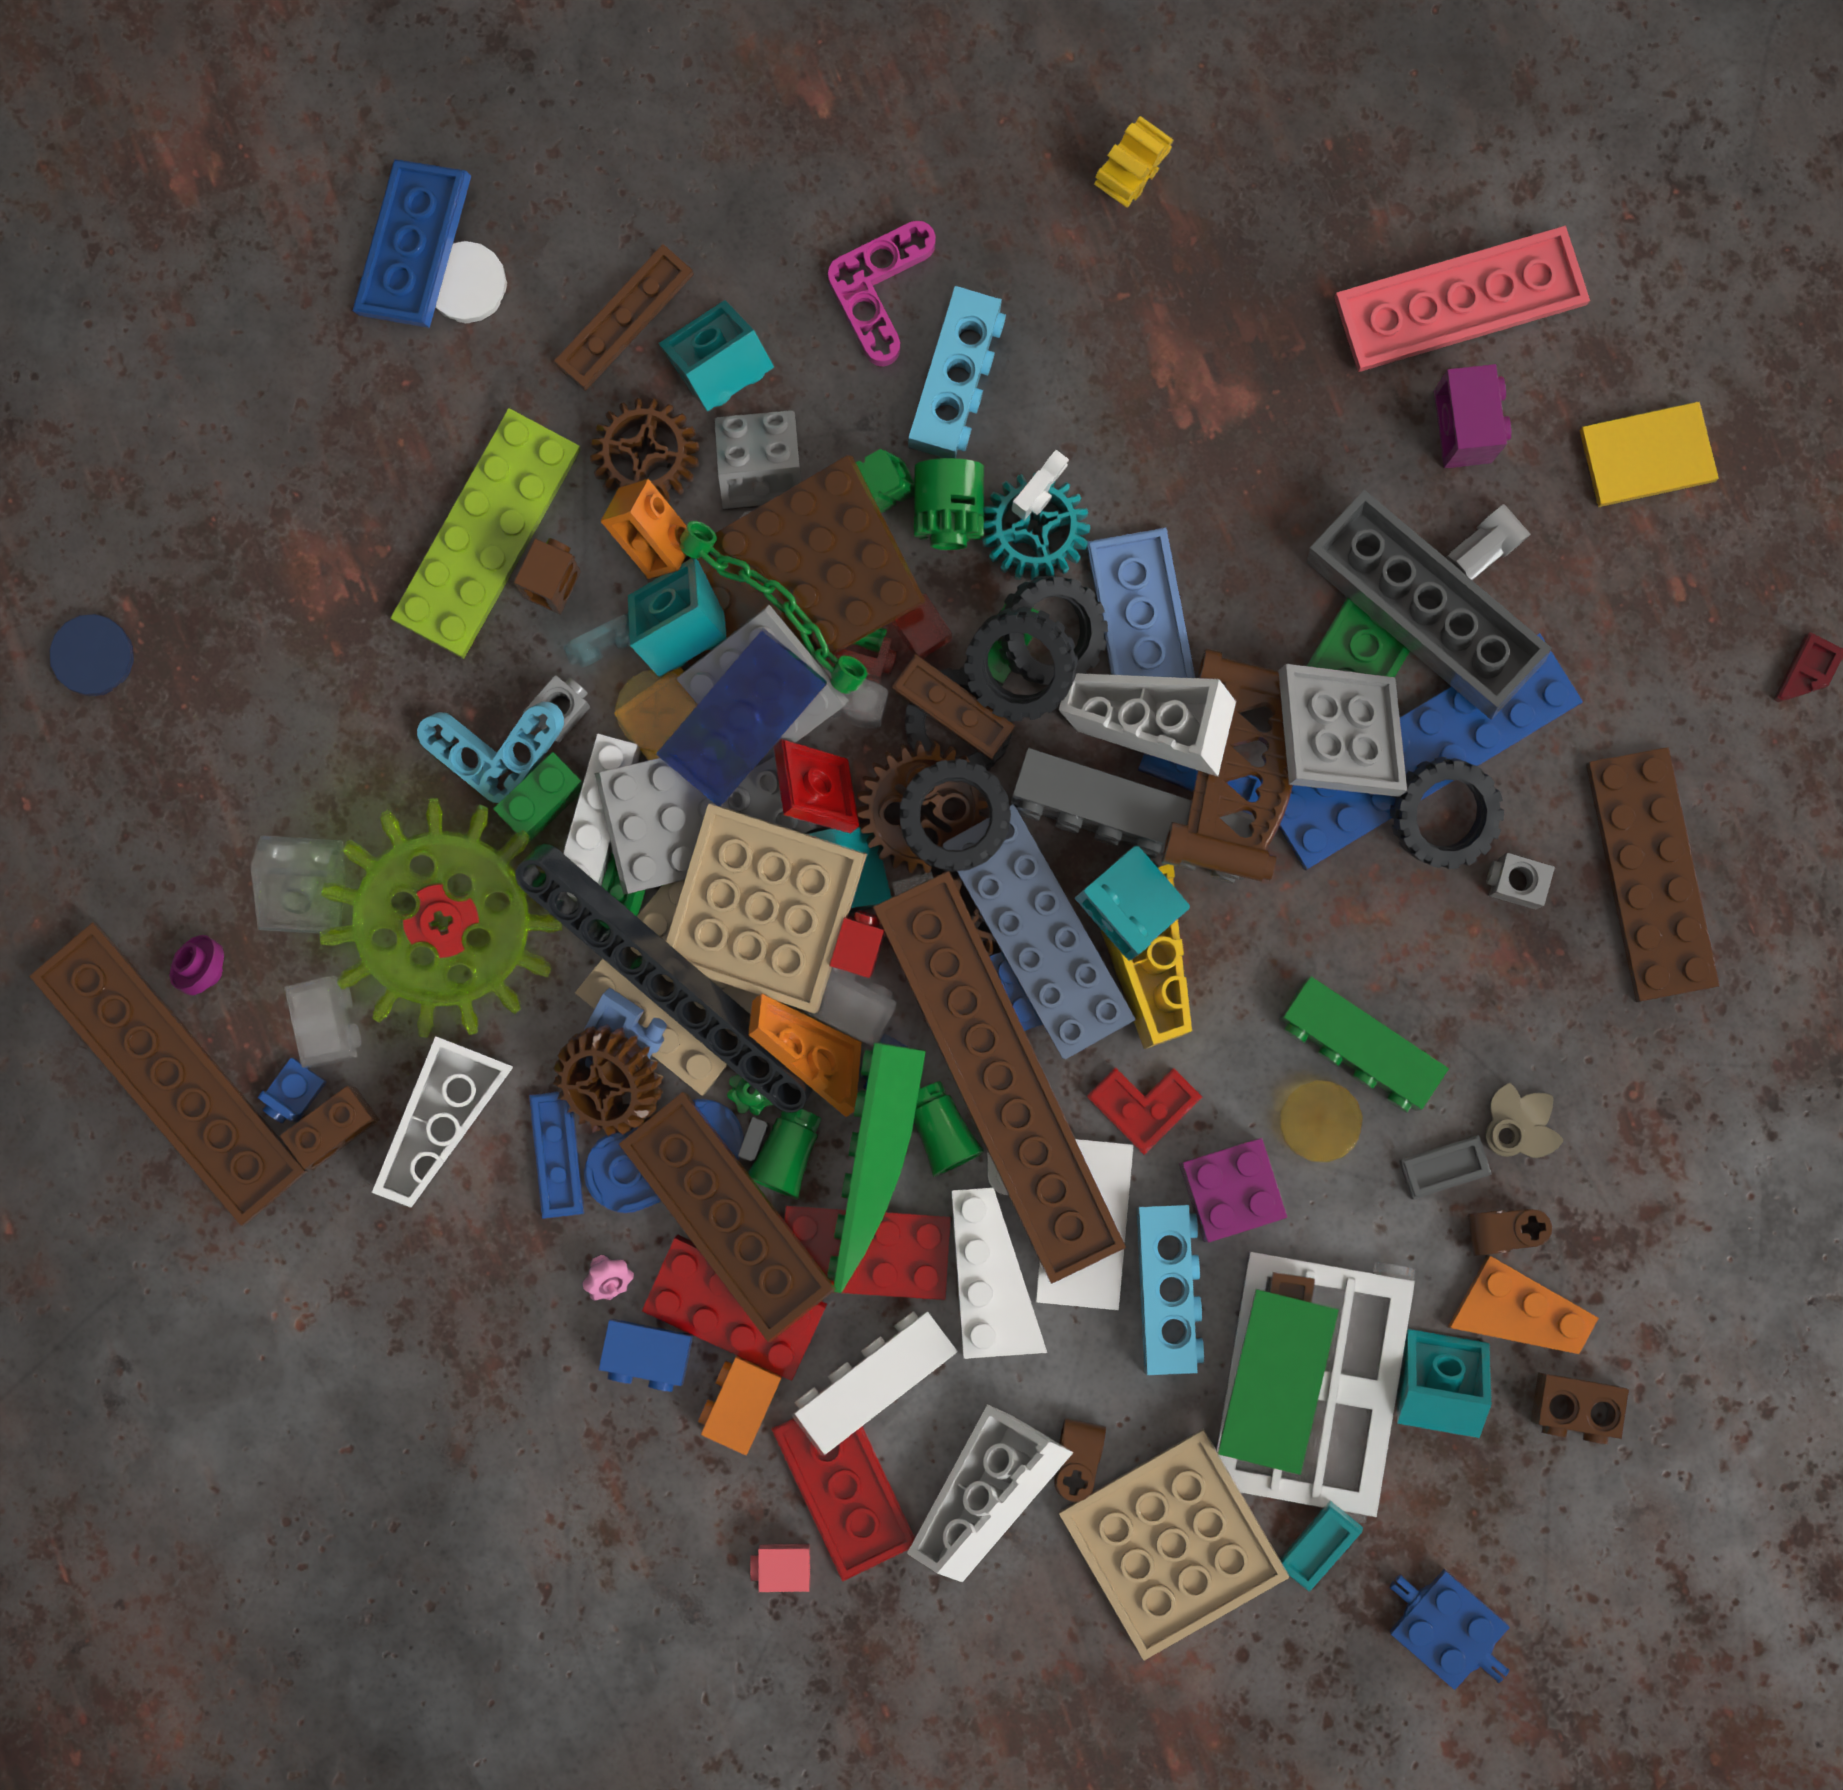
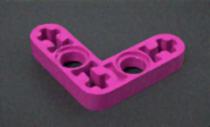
M924 221L909 222L838 257L831 263L828 270L830 288L865 356L876 366H888L897 360L900 354V339L873 286L926 260L932 255L935 250L936 236L932 227ZM916 233L920 238L927 237L924 240L923 249L919 250L916 245L909 246L904 249V256L906 258L900 259V253L894 243L898 240L900 248L911 242V234ZM879 249L888 250L894 258L892 264L883 269L875 267L870 260L873 252ZM858 259H864L865 268L870 276L865 277L864 270H861L853 275L852 284L847 285L844 280L837 282V279L840 277V269L845 268L848 273L860 268ZM859 302H869L875 307L876 313L872 319L860 321L855 318L853 308ZM881 322L884 324V326L878 327L881 339L884 342H892L889 345V354L883 355L880 350L875 352L872 350L876 347V343L871 330Z

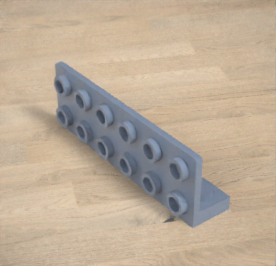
M1013 804L1010 806L1011 820L1009 831L999 850L987 862L970 870L957 871L1060 1056L1063 1059H1067L1127 1026L1136 1019ZM989 818L946 841L943 844V848L947 850H963L975 845L985 835L989 825Z

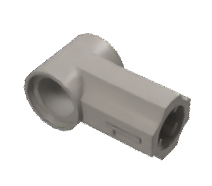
M1503 504L1477 527L1478 530L1452 550L1446 559L1473 580L1499 557H1506L1531 534L1507 506Z

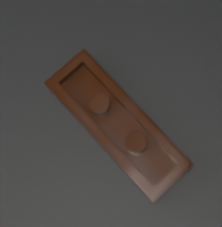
M916 654L892 686L893 691L989 760L993 759L1015 728L1013 723L1004 717L993 714V709L989 706L984 708L977 701L978 698Z

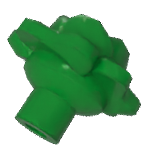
M740 1075L732 1076L729 1079V1084L733 1089L728 1091L727 1097L735 1102L739 1113L745 1114L750 1109L753 1115L758 1116L765 1107L773 1105Z

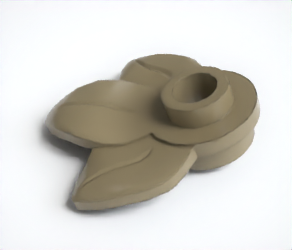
M1511 1083L1501 1087L1493 1095L1490 1103L1492 1121L1488 1124L1485 1132V1140L1490 1150L1504 1157L1514 1156L1520 1152L1531 1158H1540L1558 1149L1563 1143V1138L1554 1130L1546 1127L1553 1108V1096L1546 1093H1532L1520 1098L1518 1091ZM1503 1128L1510 1130L1512 1133V1139L1508 1144L1502 1143L1499 1139V1132Z

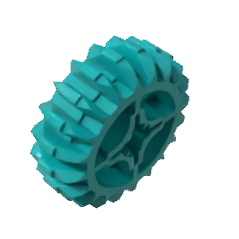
M1022 474L1017 476L1018 488L1016 489L1008 481L1002 483V490L1006 497L1000 493L993 492L990 500L997 507H984V515L992 519L984 521V532L993 534L983 538L982 543L984 547L997 546L990 553V560L993 562L1004 557L1005 560L1002 562L1000 570L1006 573L1012 565L1017 567L1015 572V579L1017 580L1022 579L1024 570L1031 571V581L1033 578L1039 577V571H1044L1045 576H1054V566L1062 574H1066L1069 571V566L1065 558L1073 563H1078L1081 556L1074 548L1086 549L1088 541L1079 535L1088 534L1090 532V525L1078 522L1088 516V509H1074L1081 502L1082 497L1080 494H1074L1067 498L1066 495L1070 490V484L1065 482L1058 490L1054 488L1056 480L1048 491L1052 495L1049 502L1057 506L1062 513L1058 514L1057 511H1041L1038 515L1033 512L1030 513L1033 520L1039 521L1038 525L1040 523L1044 524L1039 541L1038 535H1032V531L1030 533L1027 531L1030 514L1025 521L1021 519V521L1012 524L1010 529L1002 531V520L1006 512L1012 507L1013 501L1027 485L1026 479ZM1068 525L1069 535L1066 542L1059 550L1050 554L1048 536L1059 531V527ZM1012 541L1013 544L1026 543L1033 548L1035 556L1038 557H1028L1020 554L1008 542Z

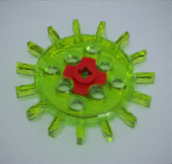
M430 798L428 802L426 817L429 831L406 837L403 834L398 819L389 809L382 812L380 816L382 829L390 838L392 846L382 852L377 858L370 855L361 845L347 840L343 845L342 851L350 861L362 867L366 873L358 889L349 888L338 883H324L321 896L331 901L343 902L354 906L352 925L331 927L321 931L319 936L321 945L335 946L345 942L356 943L362 960L343 971L338 977V986L343 990L354 986L362 978L372 974L375 979L387 988L375 1003L372 1019L380 1023L390 1013L393 1004L399 997L421 1004V1010L417 1019L419 1037L428 1038L433 1027V1011L435 1006L458 1005L461 1011L462 1024L469 1035L476 1034L478 1032V1015L472 1001L490 991L498 996L504 1007L516 1014L521 1010L520 1000L517 993L504 982L515 966H522L536 975L548 977L551 971V964L545 959L524 950L528 931L548 933L562 931V923L551 914H529L526 898L528 894L517 884L515 870L510 864V861L525 849L530 840L529 835L524 830L518 832L499 851L479 840L488 819V807L479 805L472 814L470 826L466 834L443 831V810L438 798ZM418 855H426L433 860L434 868L428 874H417L410 867L411 860ZM462 873L471 879L472 885L466 892L456 893L448 886L449 878L454 874ZM398 892H408L414 897L416 903L412 909L400 911L392 905V897ZM493 892H502L509 898V904L501 911H493L485 903L487 896ZM441 911L444 917H448V925L441 927L438 921H433L435 912ZM387 928L395 933L397 940L390 947H380L374 942L373 934L379 929ZM476 928L486 930L491 936L490 941L483 947L472 946L466 938L471 930ZM424 946L431 949L435 956L433 961L427 965H418L413 962L410 954L415 948ZM455 965H465L471 970L472 976L464 983H456L449 978L448 971Z

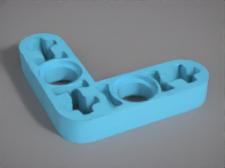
M545 701L537 703L522 715L498 752H495L454 717L443 712L432 714L423 719L418 726L417 736L421 745L480 794L493 803H500L538 766L562 731L564 717L557 705ZM545 714L548 717L546 720L548 727L538 732L536 736L530 734L540 723L538 716ZM438 724L443 728L441 730L443 738L439 740L434 737L436 733L434 726ZM459 739V743L455 744L451 748V750H449V747H451L454 744L451 741ZM516 742H521L529 748L531 758L528 763H522L515 757L513 747ZM464 747L471 748L476 752L478 756L476 768H470L462 761L461 752ZM508 769L512 770L513 773L504 782L505 789L500 791L496 787L499 782L497 777L506 773Z

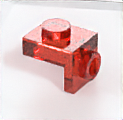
M884 636L877 659L846 649L836 653L835 657L839 659L841 656H851L857 659L867 670L868 675L866 679L881 683L884 673L891 675L898 651L891 650L892 638Z

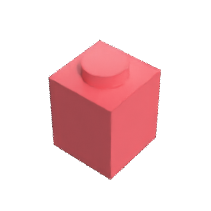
M810 1544L760 1545L758 1555H751L750 1563L751 1581H759V1592H809Z

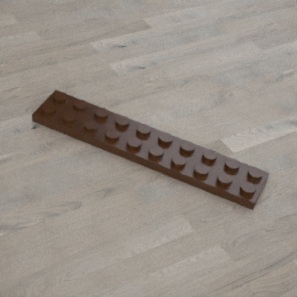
M944 872L873 906L1049 1282L1053 1284L1125 1249L1126 1246L950 872Z

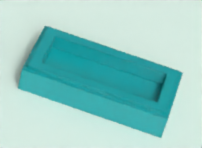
M1329 1501L1279 1559L1289 1576L1310 1592L1363 1531V1527L1332 1501Z

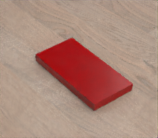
M794 1418L772 1428L773 1434L842 1581L910 1549L915 1536L863 1426L825 1455H820Z

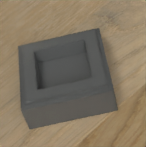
M752 1117L738 1155L739 1157L753 1162L757 1159L769 1128L767 1122Z

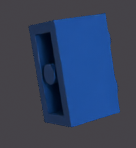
M610 1319L599 1370L607 1371V1379L632 1384L633 1377L649 1380V1388L672 1392L674 1385L682 1386L684 1384L693 1335L618 1319Z

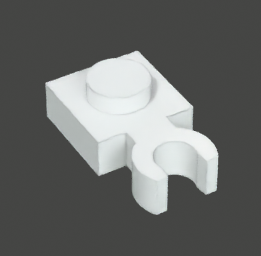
M1055 450L1041 470L1037 471L1013 501L1012 511L1024 521L1031 512L1038 515L1051 499L1052 495L1048 493L1050 486L1066 469L1069 459Z

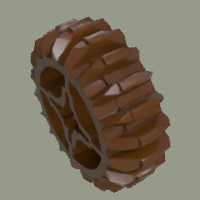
M637 398L634 402L636 409L629 411L627 405L621 402L619 408L622 415L617 417L613 412L608 411L606 418L611 425L606 426L598 423L596 426L597 432L604 438L591 439L590 444L592 448L599 452L590 455V461L592 464L601 465L594 471L595 477L598 480L606 479L603 489L609 493L617 487L620 488L646 480L654 469L658 467L668 468L671 464L673 466L665 475L651 481L669 503L671 500L668 490L672 488L675 493L681 495L684 489L679 480L692 482L694 479L693 474L686 468H696L699 466L698 458L690 455L700 450L699 444L695 441H688L695 436V430L692 426L682 428L687 421L683 413L672 418L674 408L671 404H667L659 412L657 399H651L649 408L644 409L641 398ZM642 425L639 434L631 439L621 438L620 442L617 441L628 429ZM657 426L665 429L674 437L678 444V452L669 451L667 446L656 442ZM649 440L652 454L646 455L641 467V461L637 452H643ZM612 454L621 455L623 460L633 463V481L627 479L615 469L612 462Z
M607 1024L598 1029L592 1026L579 1034L576 1033L568 1040L569 1043L560 1049L557 1055L559 1060L556 1061L553 1070L558 1074L553 1085L562 1088L557 1099L566 1100L569 1104L566 1113L575 1112L579 1115L578 1125L588 1121L591 1124L592 1132L600 1131L603 1128L607 1136L615 1134L617 1131L623 1135L630 1132L633 1128L643 1125L648 1120L647 1117H650L656 1111L657 1101L663 1093V1090L658 1086L661 1084L664 1076L654 1072L659 1061L649 1060L647 1054L650 1047H643L641 1049L637 1045L638 1035L631 1036L629 1039L626 1038L624 1027L613 1032ZM586 1056L593 1057V1064L590 1065V1068H585ZM625 1092H631V1101L628 1104H623L622 1097L625 1095Z

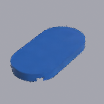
M705 1099L692 1100L739 1161L740 1157L738 1155L744 1141V1134L736 1115L719 1102ZM639 1127L633 1128L630 1132L623 1135L619 1131L609 1136L605 1135L596 1142L588 1155L584 1169L586 1186L591 1196L609 1210L632 1213L662 1202L619 1145L620 1142Z

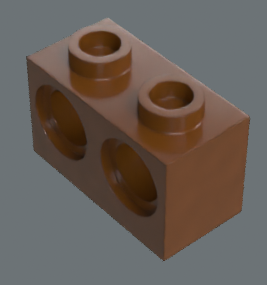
M536 538L534 539L514 582L524 599L561 615L581 573L575 561V556L569 553L570 547L552 538H548L546 543Z
M346 1086L280 1135V1137L304 1169L314 1170L380 1121V1119L356 1087Z
M1538 1372L1531 1422L1543 1425L1541 1433L1567 1437V1431L1573 1430L1584 1432L1583 1440L1608 1444L1609 1437L1622 1439L1629 1389ZM1562 1394L1567 1401L1566 1412L1560 1417H1554L1550 1412V1402L1555 1396ZM1598 1402H1604L1608 1408V1416L1601 1424H1595L1591 1418L1592 1407Z

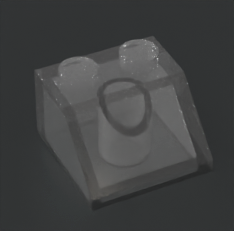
M260 836L251 864L258 930L340 935L345 886L343 840Z

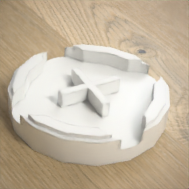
M468 241L453 243L435 307L439 313L457 322L471 323L482 321L498 309L501 304L500 301L506 292L507 281L503 265L495 253L478 243Z

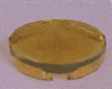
M653 670L642 671L629 679L619 692L616 704L618 724L627 739L637 744L641 749L653 751L671 750L685 742L695 728L698 714L697 703L678 682L677 678L679 676L673 672L668 671L658 677Z
M1316 1080L1299 1086L1286 1098L1280 1111V1130L1285 1143L1296 1155L1312 1162H1330L1344 1157L1355 1147L1361 1133L1363 1115L1358 1101L1347 1088L1333 1082Z

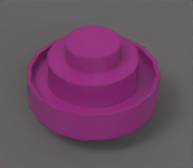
M198 935L188 940L174 955L169 974L171 984L186 995L193 996L215 985L223 972V947L206 935Z

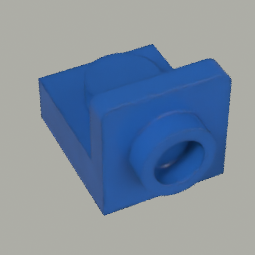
M290 1058L269 1089L262 1091L257 1098L266 1104L262 1110L278 1122L283 1124L286 1119L299 1122L327 1081L296 1059Z

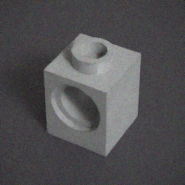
M555 675L523 712L525 713L530 707L543 701L552 702L559 697L569 699L570 708L563 715L564 726L555 740L559 744L590 709L587 701L583 699L588 693L572 678L569 677L563 682ZM545 714L538 716L540 719L538 727L541 730L547 728L546 720L548 717Z
M1506 853L1499 857L1498 862L1493 860L1486 879V884L1492 885L1489 896L1531 909H1539L1545 905L1555 867ZM1512 870L1521 871L1525 875L1527 884L1523 891H1518L1510 885L1509 874Z

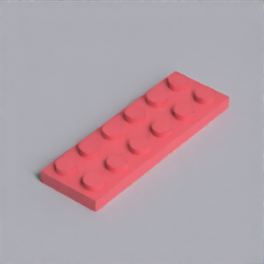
M1566 226L1340 291L1334 296L1358 372L1586 306L1590 302Z

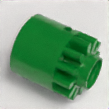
M957 458L930 459L916 463L914 467V537H919V540H930V547L938 550H960L967 547V542H970V539L980 540L981 536H984V465L973 460Z

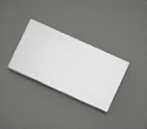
M1075 1139L1125 1244L1133 1145ZM1124 1249L1053 1284L1049 1282L1039 1261L1036 1302L1119 1310Z

